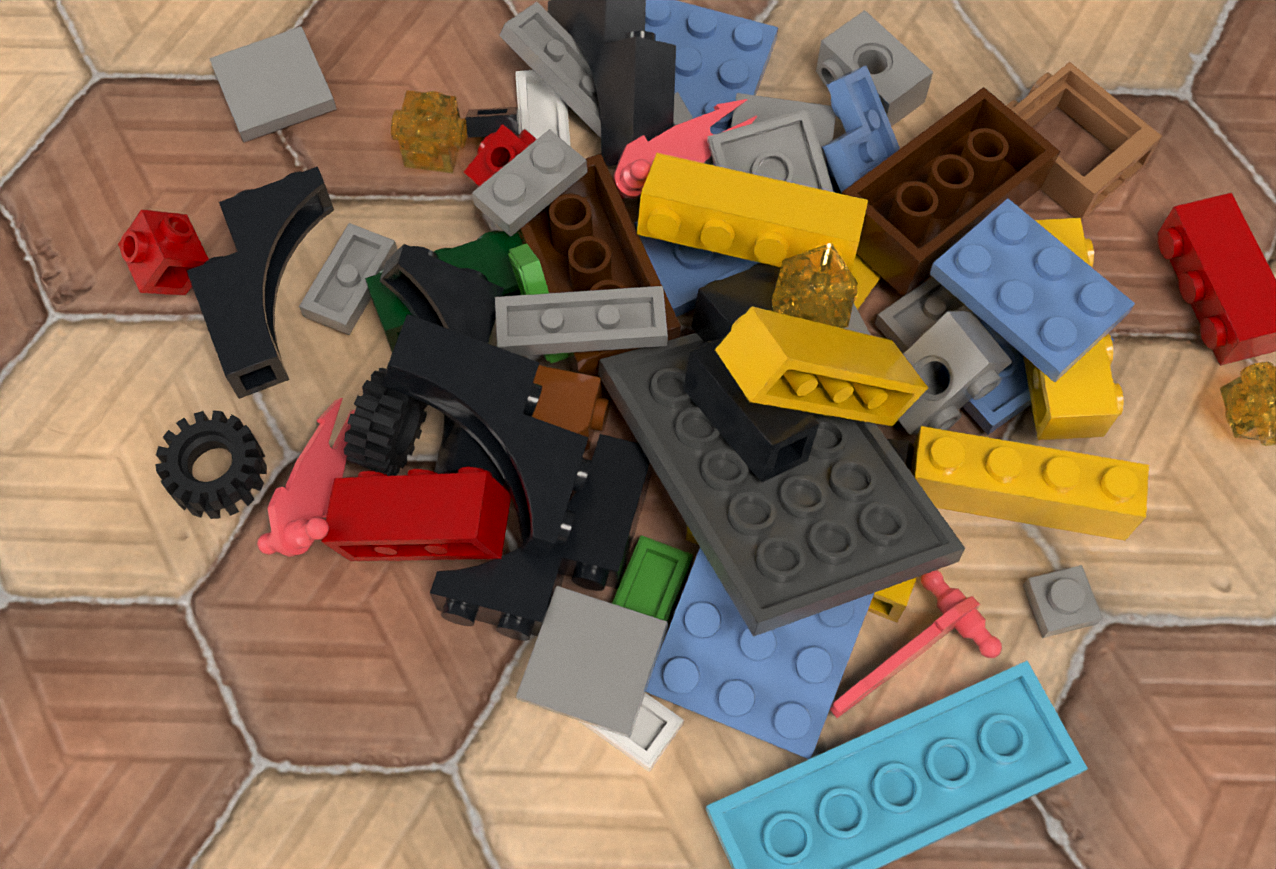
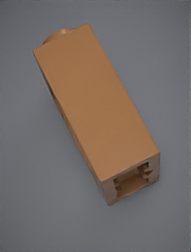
M1068 62L1054 75L1047 72L1041 76L1031 88L1029 95L1021 102L1013 100L1006 105L1031 127L1035 126L1056 107H1059L1113 151L1112 154L1084 177L1058 156L1041 187V190L1073 217L1081 218V221L1147 165L1162 138V135L1071 62Z

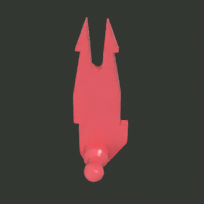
M747 99L716 104L714 106L715 111L675 125L650 141H647L643 135L627 144L623 149L613 174V181L621 198L634 199L641 196L656 153L701 163L711 157L707 137L714 135L711 133L710 127L745 103ZM754 116L725 131L752 124V122L757 118V116Z
M343 398L335 400L316 420L320 425L295 462L285 488L279 487L275 489L268 506L271 532L261 535L257 543L262 553L270 555L278 552L288 557L298 556L308 551L315 540H321L328 534L329 526L323 518L327 516L334 478L343 477L348 456L344 454V448L348 443L344 441L345 432L351 427V424H348L350 414L332 448L329 445Z
M938 570L922 575L921 583L923 587L931 591L937 598V608L943 615L832 704L833 707L830 708V711L836 718H839L930 649L954 628L963 638L972 639L978 645L984 657L995 658L999 656L1002 651V643L985 628L986 619L977 610L981 604L974 596L967 598L959 588H950Z

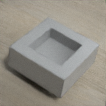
M1082 565L1031 577L1023 584L1042 638L1093 626L1103 619Z

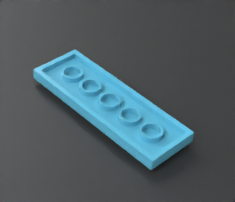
M1025 661L706 806V812L732 869H880L1080 775L1088 768L1029 662Z

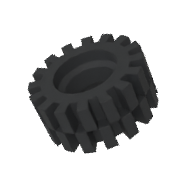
M379 368V371L375 370L371 374V381L366 380L362 386L363 395H358L354 402V405L357 407L355 413L350 414L348 424H351V427L345 432L344 441L348 443L344 448V454L348 455L346 458L348 462L388 476H396L400 468H404L407 464V455L412 456L415 450L414 442L416 438H420L422 433L420 426L426 419L427 412H424V409L428 404L382 386L386 369Z
M213 410L212 420L208 419L204 411L194 413L195 424L189 425L185 418L179 420L176 424L181 429V432L175 435L168 430L163 439L169 447L158 446L156 456L162 462L155 464L156 472L162 479L160 482L183 510L187 508L192 515L200 518L205 511L210 519L221 518L220 509L223 508L226 509L230 516L239 512L235 503L241 499L249 506L255 500L250 490L253 488L261 492L264 481L259 474H267V465L263 460L265 455L247 425L244 426L238 417L231 414L230 418L227 419L223 411ZM215 448H223L231 453L232 464L221 477L209 482H202L193 477L192 466L203 453Z

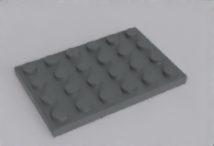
M791 306L781 313L798 317ZM697 333L668 340L667 346L644 347L600 359L598 376L601 378V381L753 637L960 561L965 550L964 545L876 423L809 412L819 423V427L808 461L765 482H761L683 390L690 351L704 343Z

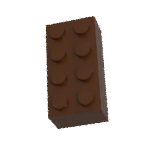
M983 87L842 192L844 195L868 200L856 254L904 297L931 276L932 265L938 258L1007 198L1017 206H1020L1039 191L1061 151Z
M601 153L586 158L587 173L518 230L522 243H527L540 261L549 293L662 286ZM664 291L668 341L680 337L681 325ZM639 348L567 353L568 358L566 360L572 372L599 377L600 359Z

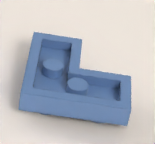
M867 65L826 84L831 95L832 109L835 115L841 119L846 131L845 134L822 147L827 158L828 171L837 182L841 194L845 189L900 149Z

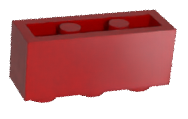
M1232 192L1174 206L1157 233L1158 245L1163 257L1170 260L1179 279V290L1185 302L1191 304L1200 323V333L1205 345L1213 350L1220 366L1276 352V278Z
M463 467L458 470V473L437 474L425 469H412L408 471L407 475L388 476L375 471H362L358 474V477L334 478L326 516L329 531L322 538L321 542L349 561L502 559L511 493L497 482L489 471L477 467Z

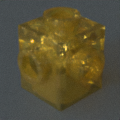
M406 90L402 109L394 111L391 121V137L393 140L398 141L404 167L447 173L454 172L458 151L464 148L467 138L466 118H460L456 96L444 95L436 91L417 92Z
M829 243L782 261L775 291L772 295V307L774 312L839 328L849 327L853 303L857 299L858 282L833 244Z
M1271 362L1255 363L1242 369L1240 377L1220 387V392L1226 408V419L1232 429L1234 438L1258 440L1264 446L1276 445V366Z

